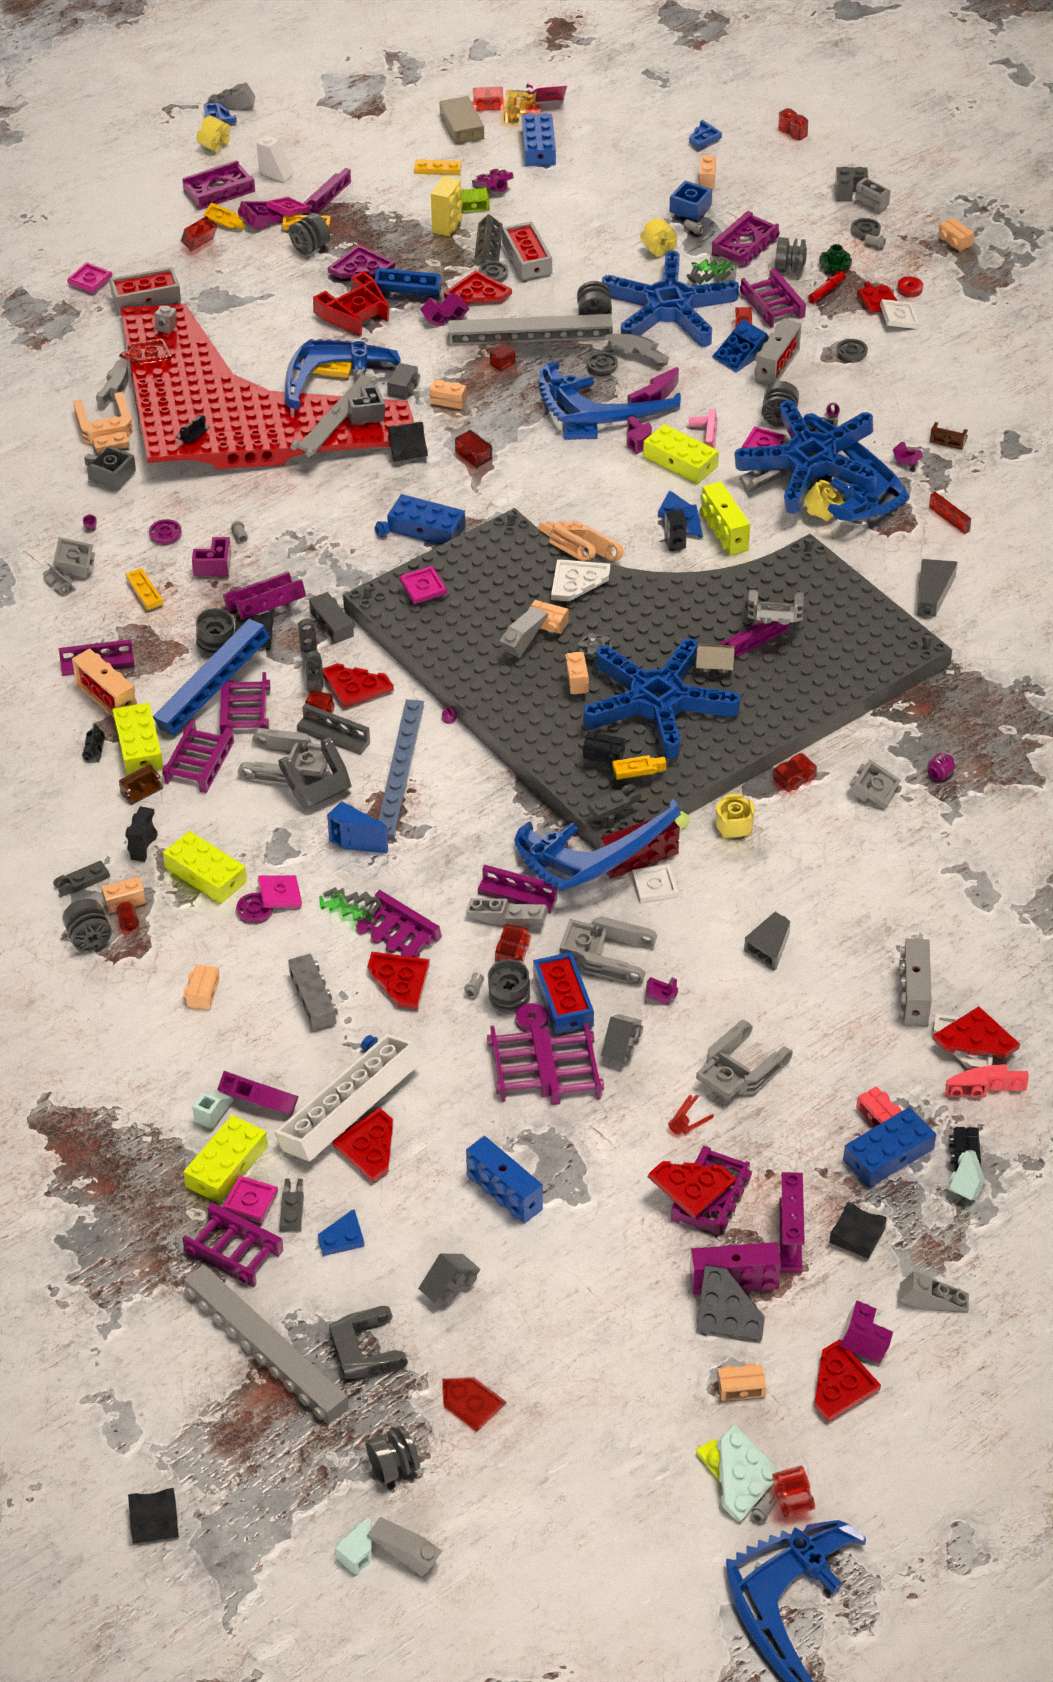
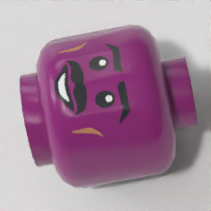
M945 753L936 754L927 764L929 776L935 780H945L955 770L953 757Z

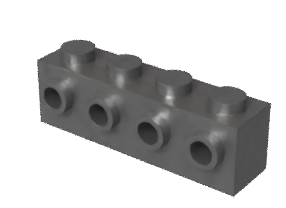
M311 953L289 959V973L312 1029L316 1030L336 1024L337 1006L335 1003L332 1004L331 992L325 988L324 975L319 974L320 967L318 961L313 960Z

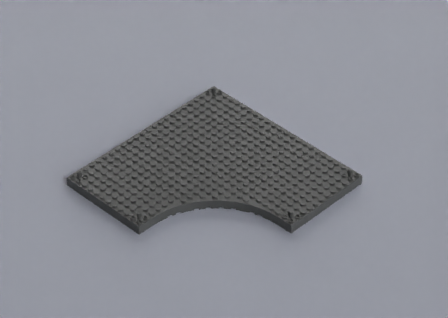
M513 508L343 594L345 612L446 708H453L457 719L567 824L574 823L579 829L577 833L595 850L600 849V837L657 817L670 808L672 799L677 802L680 811L689 815L951 665L953 650L812 534H808L764 557L721 569L677 573L653 572L610 564L609 581L571 601L551 600L557 559L581 560L549 543L550 537L537 529L538 527L516 508ZM592 558L590 561H583V562L605 563V562H602V561H599V560H596V559H593V558ZM433 566L446 587L447 594L413 604L401 584L399 576ZM749 590H757L758 602L794 604L796 592L804 593L802 621L789 622V630L735 658L733 670H729V673L718 672V669H711V672L700 671V668H696V658V661L682 679L684 685L736 692L741 698L738 715L733 717L681 710L674 716L680 735L678 757L670 759L663 755L654 720L639 714L595 729H588L583 725V712L586 705L630 691L599 670L595 665L596 660L585 658L589 677V692L570 694L565 654L579 652L578 642L587 634L594 633L608 636L612 642V649L644 671L662 670L684 639H694L698 644L718 645L759 623L760 620L747 618ZM534 600L569 609V622L564 627L563 632L558 634L539 629L520 658L506 652L502 647L500 639L508 627L528 611ZM655 692V693H654V695L657 696L658 698H659L660 696H662V695L659 694L658 692ZM588 731L625 738V753L622 760L647 755L650 758L665 757L666 770L655 774L617 780L612 765L583 758V745ZM628 784H632L635 787L634 792L639 791L642 794V798L638 802L601 820H597L587 809L588 803L621 790Z

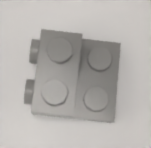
M58 537L53 566L70 569L69 575L87 578V574L91 575L93 564H90V562L93 563L95 552H92L93 545Z
M869 760L866 765L862 763L856 773L859 776H854L849 783V786H851L849 792L864 802L868 798L884 809L901 780L872 760Z

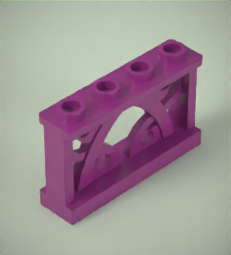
M238 160L182 179L184 192L191 197L199 210L208 208L210 203L217 205L255 192L254 178L243 169ZM218 181L226 182L225 185L219 187H209L212 183Z
M747 211L712 241L711 254L723 256L739 263L741 267H745L765 248L769 247L774 240L778 239L780 235L779 224L776 223L774 225L753 216V212ZM753 235L755 239L754 242L739 244L740 236Z
M703 1145L695 1163H700V1166L711 1167L713 1164L722 1165L726 1170L730 1169L738 1172L739 1176L732 1185V1190L731 1187L727 1189L724 1195L717 1198L704 1210L708 1211V1216L711 1218L712 1213H717L719 1215L717 1219L705 1218L703 1212L693 1219L674 1202L671 1209V1220L677 1223L682 1221L719 1236L722 1230H726L729 1222L728 1217L735 1212L737 1198L741 1199L745 1189L744 1184L745 1182L749 1183L752 1171L750 1170V1162H743L711 1151L710 1147Z

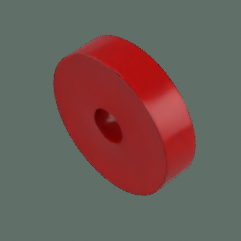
M903 277L898 281L897 291L905 297H917L923 292V282L916 277Z

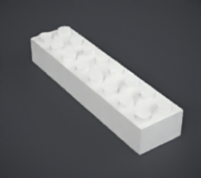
M387 1033L274 1132L282 1151L309 1162L314 1159L325 1147L329 1146L333 1140L345 1132L351 1124L357 1121L368 1109L372 1108L377 1101L422 1062L415 1043Z

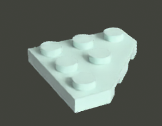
M734 1424L717 1441L721 1461L719 1464V1474L723 1489V1496H721L722 1506L739 1522L782 1473Z

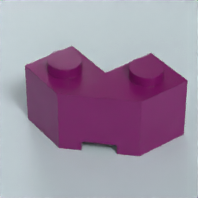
M451 292L442 303L430 297L420 310L427 321L439 327L451 320H461L470 308L462 297Z

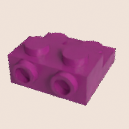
M241 201L238 209L239 217H243L246 224L251 225L254 229L267 228L268 223H281L283 218L277 211L266 207V201Z

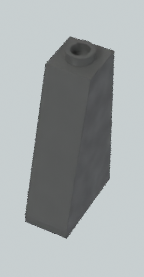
M922 559L918 615H937L956 577L957 561Z

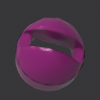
M834 402L829 403L826 407L827 414L831 417L837 416L840 412L839 405ZM831 405H834L835 413H832Z
M91 514L84 516V527L88 530L94 529L97 525L96 517Z
M451 707L444 709L442 721L448 724L454 723L457 719L455 710Z

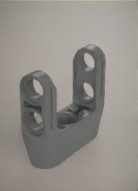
M305 618L298 623L302 667L307 691L311 694H318L323 690L321 654L317 651L314 621ZM306 625L311 626L310 629H302ZM305 639H312L309 643L303 642Z
M330 737L321 740V751L333 774L305 787L293 761L288 757L278 760L279 767L293 795L304 809L310 808L352 787L346 766Z
M379 1306L352 1313L329 1324L330 1336L344 1379L370 1378L403 1369L408 1364L406 1354L397 1350L363 1358L355 1333L385 1326L393 1317L390 1307Z

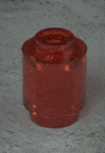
M130 902L119 904L116 914L120 928L124 931H133L139 926L135 907Z

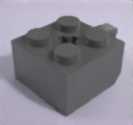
M111 446L106 447L98 456L87 454L84 457L85 465L88 466V479L114 490H118L136 471L134 455Z

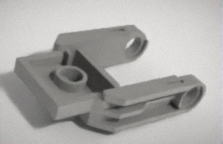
M749 590L747 618L760 620L761 623L765 624L771 623V621H778L779 624L787 625L789 622L802 621L804 593L796 592L794 604L758 602L757 590Z
M259 728L252 737V742L259 748L291 751L288 758L293 761L302 781H304L306 775L321 777L327 761L321 751V745L313 744L306 733ZM258 736H262V737H264L266 740H262V739H260ZM243 762L239 766L238 775L244 780L288 785L279 764ZM244 769H249L252 773H249Z
M602 916L593 919L591 923L569 919L559 953L572 952L574 957H578L577 963L585 973L632 985L643 983L646 974L643 969L629 965L628 962L601 956L605 944V938L646 949L653 948L657 939L655 931ZM643 936L649 937L651 940H646Z
M741 1020L708 1048L706 1065L696 1073V1079L727 1100L736 1092L739 1094H755L789 1063L793 1051L784 1046L779 1051L772 1053L751 1072L749 1068L729 1056L752 1032L753 1026L747 1021Z

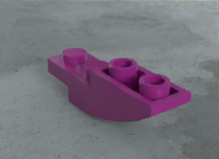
M675 367L650 379V385L627 396V403L662 400L668 397L679 382V368Z
M223 1071L217 1089L218 1091L291 1116L299 1097L227 1071Z

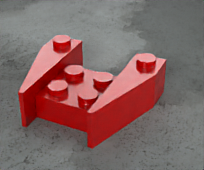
M364 271L351 277L350 292L334 298L325 290L313 297V312L317 316L358 336L362 335V322L377 314L387 322L389 321V305L375 280Z

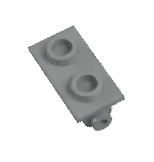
M47 563L50 568L43 572V578L53 585L61 594H67L70 588L76 590L72 585L73 580L68 575L63 576V572L57 566L52 567Z

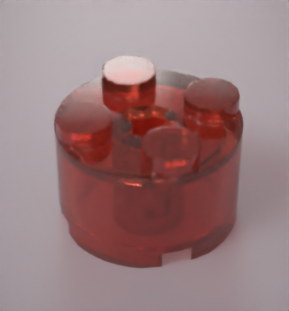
M802 1465L772 1474L775 1485L773 1487L776 1498L780 1499L783 1518L815 1510V1502L813 1496H811L809 1480Z

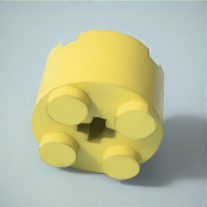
M207 116L201 123V131H197L196 140L202 146L218 153L221 146L228 144L230 136H228L230 125L215 117Z
M653 219L644 226L645 230L643 233L641 232L640 240L653 255L661 257L663 254L676 248L677 233L664 219Z
M819 480L806 494L804 502L808 507L807 512L810 515H816L828 522L834 516L827 510L829 505L843 504L844 497H842L843 495L840 491L837 493L829 482Z
M729 794L722 797L720 802L718 801L716 805V827L721 832V836L729 838L751 834L754 825L755 807L750 799L748 801L741 794Z

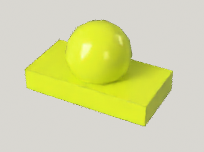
M714 1438L696 1449V1454L720 1482V1451H718L717 1441Z

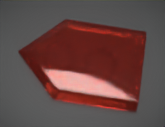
M163 338L131 343L126 351H122L119 354V357L138 364L172 359V355Z
M475 1377L442 1378L444 1408L476 1432L507 1403Z

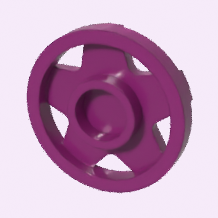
M171 519L156 521L149 528L150 539L163 545L175 542L182 535L181 525Z
M250 893L239 899L236 906L238 916L245 923H263L267 921L273 912V908H263L260 893Z

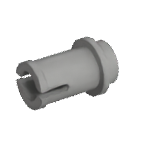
M689 219L685 220L684 229L690 230L696 235L703 233L704 226L702 223H695Z
M867 234L864 243L877 246L880 249L885 246L886 239L883 236L877 237Z
M240 521L233 522L231 531L235 533L237 541L239 543L246 542L248 535L244 530V524Z
M473 973L470 982L464 987L466 996L470 998L478 996L479 988L484 981L482 974L476 979L479 973Z
M765 1493L759 1504L751 1509V1517L754 1521L762 1523L768 1519V1513L777 1503L776 1498L770 1502L774 1497L773 1495Z

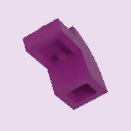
M631 416L627 418V446L636 454L643 452L644 440L652 434V426L649 422L642 424L635 417Z

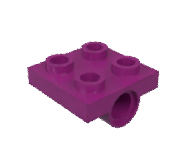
M492 169L489 174L476 176L477 178L472 180V184L475 187H486L493 191L503 192L507 188V181L513 179L514 176L513 172Z

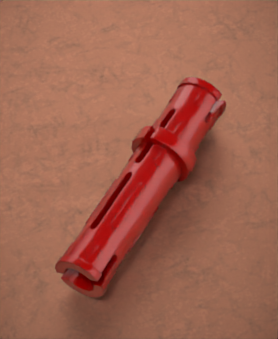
M838 271L833 277H829L823 285L808 295L809 302L815 304L829 291L836 289L838 284L846 279L845 273Z

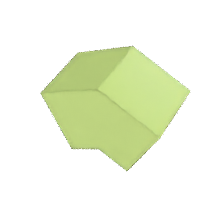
M680 811L681 815L675 820L680 827V831L687 827L691 818L683 811Z

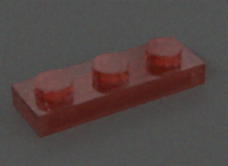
M937 492L930 494V509L962 533L970 532L972 518Z

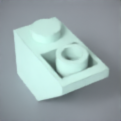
M216 1090L203 1092L192 1106L194 1122L213 1129L232 1103L233 1097Z
M967 1150L958 1159V1164L960 1165L949 1179V1183H951L949 1189L970 1200H976L983 1187L985 1178L976 1152Z
M368 1517L362 1523L356 1524L352 1532L346 1538L340 1539L335 1547L336 1560L355 1576L372 1561V1539L367 1536L372 1528L371 1520Z

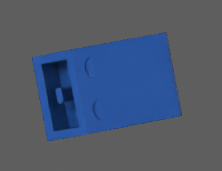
M742 319L712 357L738 372L755 361L757 352L762 350L764 342L768 341L769 336L766 332Z
M343 801L327 814L329 841L344 849L388 853L387 825L370 817L367 813H363Z

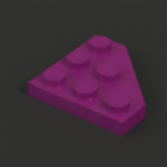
M358 244L330 265L328 273L340 279L351 278L362 271L366 272L369 276H375L377 268L394 269L395 262Z

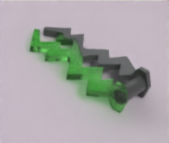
M707 259L700 264L692 262L693 269L691 274H687L686 277L691 282L700 285L704 280L708 282L713 277H715L716 282L720 279L723 281L731 274L730 271L725 273V270L729 267L732 271L734 270L731 260L727 263L723 261L717 266L716 260H713L710 264ZM704 270L705 274L701 276L698 271L702 272Z
M335 887L323 893L325 897L331 895L330 900L324 902L323 897L319 896L321 909L329 907L331 912L341 907L342 916L345 917L353 914L354 922L363 918L373 922V915L376 910L382 908L379 899L371 897L367 891L360 896L358 892L345 896L344 888L337 891ZM340 897V900H334L335 898ZM354 900L355 905L348 907V903ZM365 900L366 907L370 905L368 910H365L364 907L359 910L358 903Z

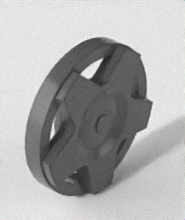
M859 218L851 224L852 234L862 238V240H865L867 234L879 236L881 231L879 222L871 218Z
M499 261L485 262L478 269L479 272L498 282L505 280L508 276V267Z
M845 339L837 345V354L844 361H861L868 352L867 345L858 339Z
M596 352L587 359L588 369L596 375L612 374L618 366L616 356L608 352Z
M589 633L578 642V651L583 652L585 658L596 660L597 648L607 644L612 648V642L608 636Z

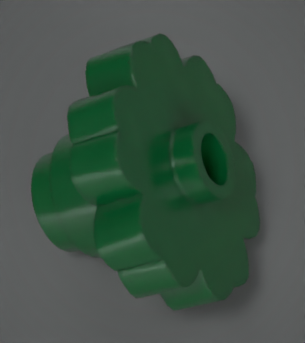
M833 244L827 252L821 253L819 263L825 271L837 273L838 271L844 272V270H849L852 265V259L850 254L841 245Z

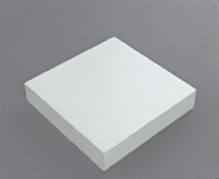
M881 300L880 307L887 326L918 328L919 322L912 303Z
M670 864L632 870V877L640 903L678 897V889Z

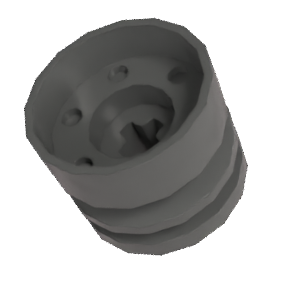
M312 213L289 226V237L297 251L307 255L329 243L330 231L325 220L317 213Z
M778 237L775 259L776 270L786 272L787 266L791 265V271L794 273L795 266L797 265L798 273H802L807 258L806 239H801V245L798 246V239L795 238L792 246L790 245L789 238Z
M589 281L579 287L577 291L578 315L612 314L611 293L607 285L599 281Z
M776 381L769 384L765 389L761 414L769 424L784 426L780 414V404L783 401H793L798 406L799 392L793 384L787 381Z
M212 608L202 611L197 616L196 644L201 653L213 656L234 634V620L229 612L223 609Z
M93 899L75 901L63 913V924L69 933L73 946L77 950L93 951L105 945L110 939L112 929L98 901Z
M505 959L496 962L488 972L489 1000L492 1006L501 1012L514 1013L522 1005L529 1003L531 998L529 971L523 963L513 959Z
M402 1425L396 1427L395 1432L392 1430L387 1432L388 1442L381 1435L368 1439L365 1442L372 1468L383 1485L399 1478L398 1468L405 1476L409 1475L410 1469L413 1472L420 1469V1461L415 1443Z

